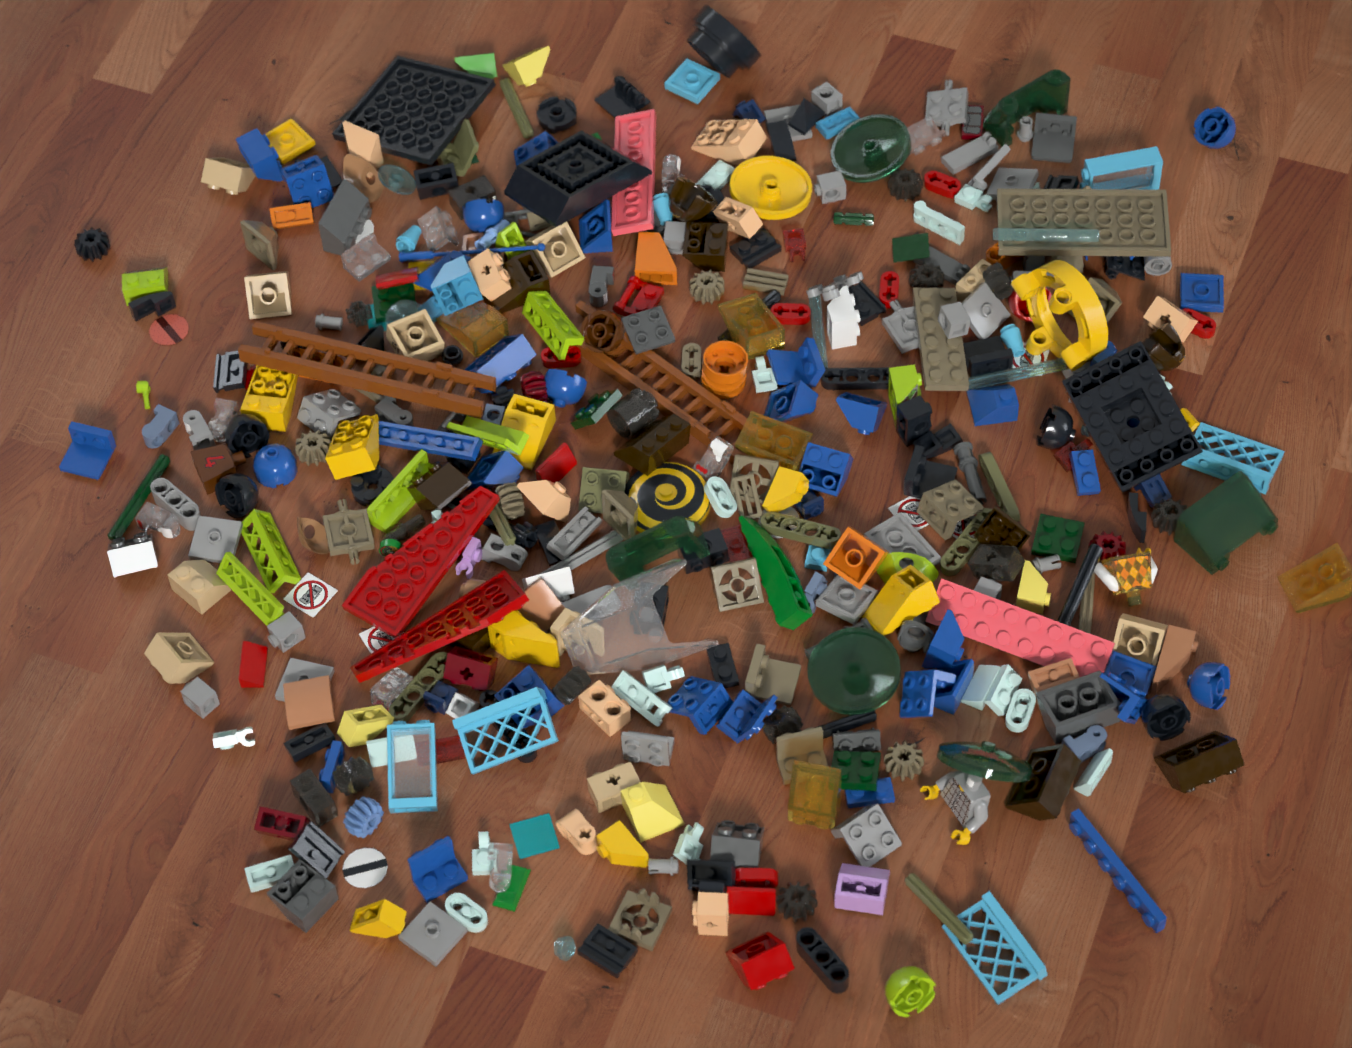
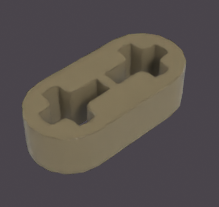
M688 343L682 349V372L696 381L701 376L702 351L698 344ZM690 352H694V358H690ZM690 366H694L693 372H689Z

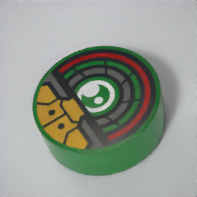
M384 539L380 542L379 553L384 557L390 553L394 554L402 548V544L395 539Z

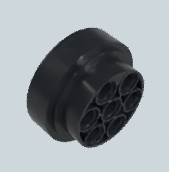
M704 5L692 19L694 23L692 26L695 30L686 41L705 61L726 78L730 79L737 69L742 71L744 69L749 70L761 57L758 49L736 27L711 7Z

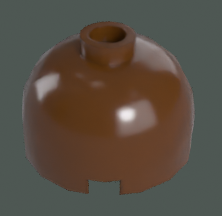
M596 310L585 317L581 326V334L586 342L584 344L588 349L597 353H606L620 346L624 339L625 329L622 320L615 313L606 310Z

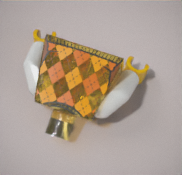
M1138 548L1135 554L1111 557L1101 561L1102 563L1098 561L1094 573L1115 596L1126 594L1129 607L1141 605L1140 591L1151 589L1158 571L1151 557V549L1146 548L1142 552L1141 548Z

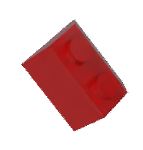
M769 931L725 952L740 980L750 990L762 989L767 985V982L774 979H782L789 974L788 972L795 969L785 943Z

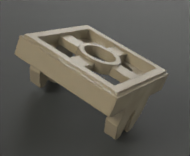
M735 454L732 478L743 476L744 474H740L742 468L752 463V470L748 474L753 473L759 476L760 482L756 488L760 485L769 486L765 493L758 496L760 503L763 504L779 468V461ZM759 465H763L768 470L771 479L762 478V475L759 473ZM745 479L746 485L749 487L750 502H755L752 487L748 483V479ZM731 480L730 491L734 499H736ZM737 481L740 498L745 501L744 492L739 486L740 481Z
M755 557L710 567L712 573L711 582L714 586L713 592L720 612L764 603ZM738 568L747 570L752 578L744 579L739 576ZM731 569L732 578L729 583L720 585L723 575ZM735 579L743 580L744 587L742 590L734 591L731 584ZM748 586H753L752 593L744 599L743 592ZM731 591L736 594L737 601L727 599L722 592Z
M644 888L639 890L638 894L627 890L608 930L632 944L653 951L671 915L672 907L661 903L655 892L648 896ZM633 905H644L641 912L635 914L625 912ZM651 908L658 915V924L649 919L648 914ZM640 916L644 917L647 920V924L643 927H637L633 924L634 919ZM622 919L631 922V931L628 924L622 925ZM646 929L652 930L651 933L642 936L641 931Z

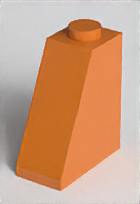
M639 232L635 276L641 281L650 284L677 285V268L660 233Z

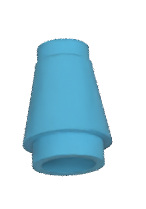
M660 193L653 197L654 210L660 224L665 226L666 221L673 222L669 209V194Z
M412 225L396 239V248L399 252L414 251L422 233L418 226Z
M1015 324L1003 327L1000 330L1001 340L1008 349H1012L1014 357L1022 356L1025 353L1020 328L1016 327Z

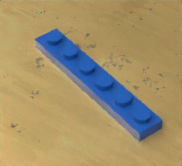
M379 421V445L420 451L422 449L431 454L475 461L483 444V441L478 437Z
M1078 808L1071 812L1069 822L1071 832L1075 836L1080 837L1086 851L1096 857L1100 868L1104 872H1108L1112 877L1115 887L1124 892L1130 906L1140 912L1144 923L1148 927H1152L1156 933L1165 929L1167 917L1081 810Z

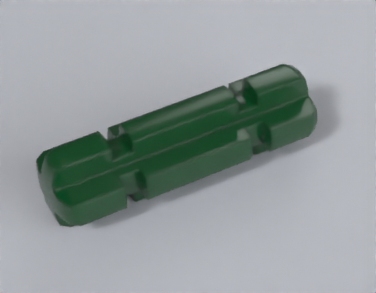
M835 212L833 221L834 224L840 225L845 223V225L862 226L863 223L865 226H873L874 214L866 213L862 215V213L846 212V214H843V212Z

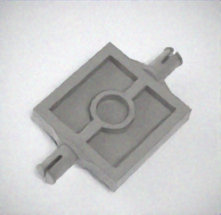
M946 80L944 90L927 92L926 127H942L941 135L945 136L946 133V136H948L950 126L966 123L969 94L967 87L953 89V81L949 80L948 84V80Z
M898 300L891 301L890 306L895 312L883 318L882 325L902 354L919 348L914 306L902 308Z

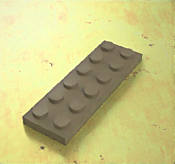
M913 288L912 297L925 391H968L969 381L962 336L948 339L938 322L940 307L957 302L955 288Z

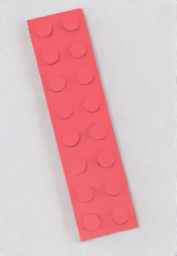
M652 109L615 117L614 148L652 170V174L612 196L611 231L613 236L654 229L653 197L655 192L656 112Z
M942 578L936 591L940 603L929 610L926 622L940 626L949 609L953 612L963 636L1042 666L1072 658L1079 677L1097 671L1104 673L1115 646L1114 642Z

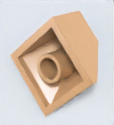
M344 121L343 129L348 154L367 160L378 170L384 162L379 135ZM368 172L366 177L371 178L374 174Z
M541 480L522 482L517 485L518 489L542 514L566 523L569 517L571 498L565 493L567 489L561 483Z

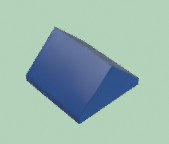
M607 199L579 220L580 248L583 253L613 252L610 202Z
M972 659L956 661L951 668L937 669L955 674L956 679L955 684L945 685V688H936L935 708L953 715L955 714L973 678L974 661Z

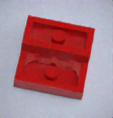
M418 267L376 275V288L381 290L419 282Z

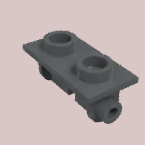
M871 728L857 730V732L836 731V733L832 734L834 751H881L880 730Z

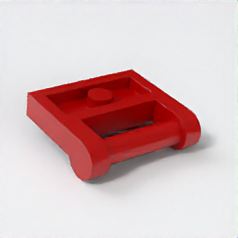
M630 276L625 291L619 301L615 302L612 309L619 315L629 316L657 307L664 295V288L641 281L636 276ZM634 290H639L631 307H627L626 304Z

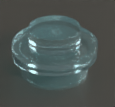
M560 937L555 942L554 953L561 960H569L576 951V945L572 937Z

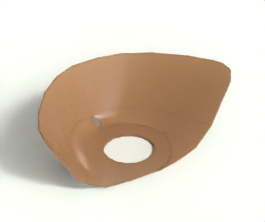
M351 154L345 155L343 178L369 199V203L376 201L384 190L383 181L377 170L371 163L361 157ZM368 172H372L375 176V183L373 185H370L366 180Z
M297 517V530L302 546L317 554L330 553L324 526L313 519ZM307 525H312L315 530L314 536L311 539H307L304 534Z

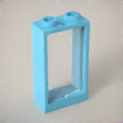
M1156 146L1086 159L1084 169H1081L1082 182L1079 187L1082 189L1088 185L1092 189L1157 190L1160 187L1163 166L1162 157Z
M418 720L416 724H407L405 721L392 722V725H387L388 803L390 813L438 811L435 724L430 723L429 720Z

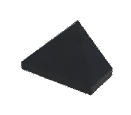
M804 98L788 126L805 136L815 126L816 122L825 115V112Z
M382 325L370 328L356 345L384 351V328Z

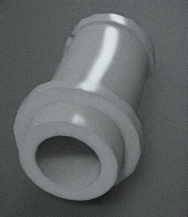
M1023 116L1020 119V129L1017 131V137L1022 142H1028L1033 137V119L1029 116Z
M323 313L316 316L315 327L319 328V330H323V328L342 330L343 317L325 316Z
M1057 554L1040 559L1035 557L1034 560H1031V564L1040 574L1045 571L1061 568V562L1052 564V562L1060 560Z
M670 857V859L649 858V874H670V876L678 874L679 861L674 859V857Z

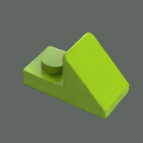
M512 222L497 234L496 248L527 246L516 222ZM529 250L509 251L505 253L508 259L510 260L512 257L528 252Z

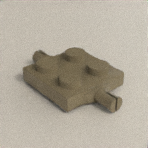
M340 499L337 501L338 512L323 515L325 534L330 556L349 554L350 563L354 565V558L356 564L360 562L358 552L375 549L367 509L348 510L347 501L343 499L342 506Z

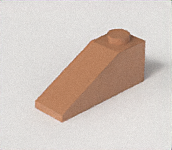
M1173 625L1168 626L1154 675L1151 694H1156L1189 663L1191 654L1196 655L1199 641H1195L1196 631Z

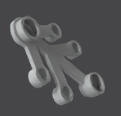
M862 271L853 273L850 277H846L845 274L834 277V282L824 287L822 284L812 286L806 291L807 296L812 298L822 294L824 301L840 296L839 290L843 286L850 287L864 279Z

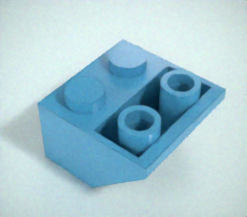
M464 255L445 263L430 286L445 316L483 300Z

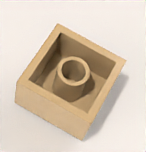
M426 309L387 324L386 337L395 354L424 361H430L442 356L445 343Z

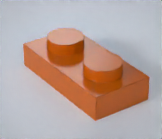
M311 202L270 208L272 228L275 230L314 224Z

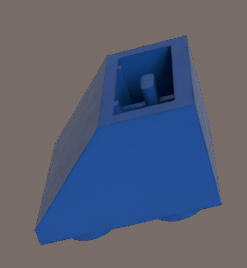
M258 128L236 138L241 154L257 178L278 182L283 180L279 172L282 166L279 160H276L279 156L274 147H269L270 142L265 134L261 135Z
M808 442L799 472L803 473L809 480L808 489L837 497L847 481L853 457L848 453Z
M530 665L494 695L498 701H502L532 688L539 687L545 691L547 697L545 700L551 717L565 706ZM534 706L529 717L538 721L542 714L541 706ZM514 714L511 718L519 726L523 716ZM527 719L523 728L536 725L537 723Z

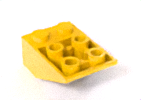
M256 365L240 409L241 414H253L259 417L267 426V430L286 432L291 418L298 375Z
M514 394L505 411L501 425L529 435L521 455L510 454L525 469L532 470L556 422L555 406ZM496 448L493 449V453L503 451Z
M377 414L372 416L364 415L353 421L345 420L337 425L325 457L335 480L376 469L379 461V421Z
M909 565L890 577L861 618L865 617L872 629L883 637L901 626L903 621L913 620L921 613L931 610L933 606L940 603L932 581L915 567Z
M518 610L507 614L502 621L488 626L491 648L506 659L554 668L560 666L556 638L552 634H546L540 630L535 622L526 620Z

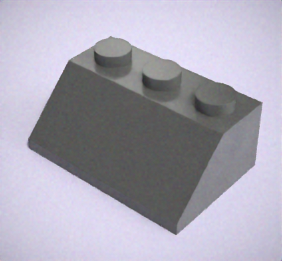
M343 179L318 223L323 250L347 257L349 251L353 250L358 235H361L366 220H369L372 215L369 199L348 180Z
M1101 671L1036 693L1045 727L1055 744L1061 743L1062 739L1069 735L1072 738L1081 736L1087 732L1090 726L1099 725L1106 727L1120 722L1117 716L1120 713L1118 709L1121 704L1108 682L1099 677Z

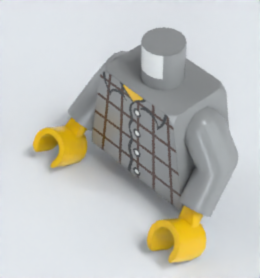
M963 770L949 772L938 779L935 785L923 786L920 789V792L930 791L929 796L925 800L936 799L939 790L942 791L940 795L964 827L963 831L954 830L951 834L952 839L960 838L956 843L959 845H967L970 842V833L974 834L988 819L990 792L982 783L983 776L978 771L969 770L964 772Z

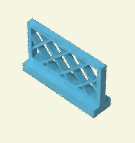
M1201 422L1194 436L1199 445H1203L1205 450L1202 449V453L1182 462L1181 465L1266 495L1285 451ZM1202 431L1212 434V437L1204 438ZM1223 440H1230L1234 444L1225 445ZM1217 442L1220 447L1211 449L1209 443ZM1250 447L1253 448L1254 451L1246 453L1244 448ZM1238 449L1240 455L1232 456L1230 451ZM1224 452L1226 457L1218 455V453ZM1270 454L1276 456L1277 458L1267 460L1265 455ZM1259 457L1262 462L1253 463L1250 458ZM1245 460L1247 464L1238 461ZM1266 467L1269 472L1261 470L1260 468Z
M539 687L532 688L452 720L454 728L458 730L471 774L474 775L558 742L545 700L547 697L543 689ZM540 705L542 714L537 721L529 717V714L534 706ZM514 714L523 716L517 729L507 725ZM527 719L537 723L531 736L522 732ZM494 722L501 724L496 738L486 733L489 725ZM541 725L548 728L551 738L544 741L536 739ZM506 727L516 731L510 744L500 740ZM474 730L480 733L475 746L468 743L466 733ZM520 734L530 738L526 748L523 749L514 747ZM484 736L494 740L489 753L479 748ZM499 742L508 746L505 756L500 758L493 755ZM477 751L486 754L487 757L482 765L476 767L474 757Z
M988 891L981 896V901L957 916L969 930L970 926L984 928L982 939L973 938L969 942L980 944L978 956L967 954V944L962 946L959 943L960 940L945 924L942 925V929L998 1005L1036 979L1040 981L1048 975L1046 966L991 892ZM982 909L986 914L985 923L973 922V914ZM987 929L997 930L1000 933L999 942L985 940ZM984 945L998 947L996 958L982 956ZM1001 948L1012 949L1014 952L1013 961L999 959ZM981 961L994 963L992 975L981 973L979 970ZM998 964L1012 966L1009 978L996 976ZM1015 967L1025 968L1030 974L1023 980L1013 978ZM995 981L1008 982L1007 990L998 996L993 989Z

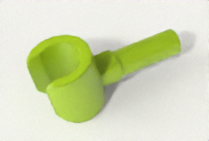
M137 381V393H143L145 409H150L149 393L151 388L147 381Z

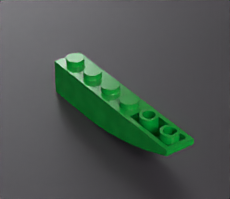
M741 515L739 517L742 526L741 530L747 539L748 549L753 557L756 558L757 568L762 579L761 583L767 592L768 602L773 608L775 620L781 627L795 630L813 616L800 580L791 562L772 536L758 522Z

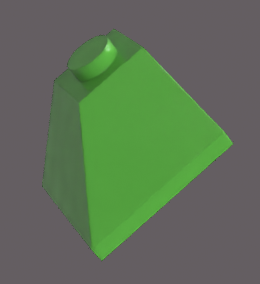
M494 53L454 57L455 62L470 74L490 79L497 77Z

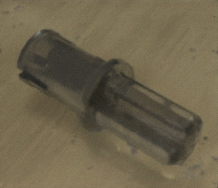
M418 514L404 524L400 522L398 527L383 535V538L395 539L399 542L405 538H410L412 532L425 525V519L421 514Z

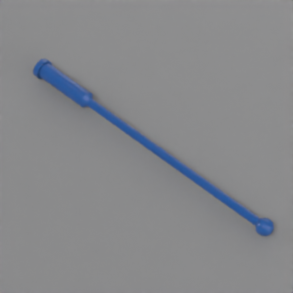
M539 243L534 246L492 248L490 250L493 253L537 249L543 251L545 245ZM486 249L463 250L457 252H460L464 255L480 254ZM433 251L399 252L400 262L433 259L434 257L445 256L452 251L435 253Z

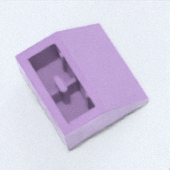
M842 863L835 891V908L883 915L890 870Z

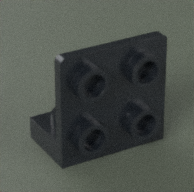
M1000 336L963 343L966 367L971 380L1012 371L1014 354L1011 348H1004Z
M916 445L904 479V495L921 499L924 492L955 480L958 468L927 461V456H924V446Z

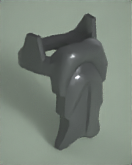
M926 614L918 615L913 620L903 621L897 637L901 647L911 652H918L924 647V653H927L934 638V632L925 626Z

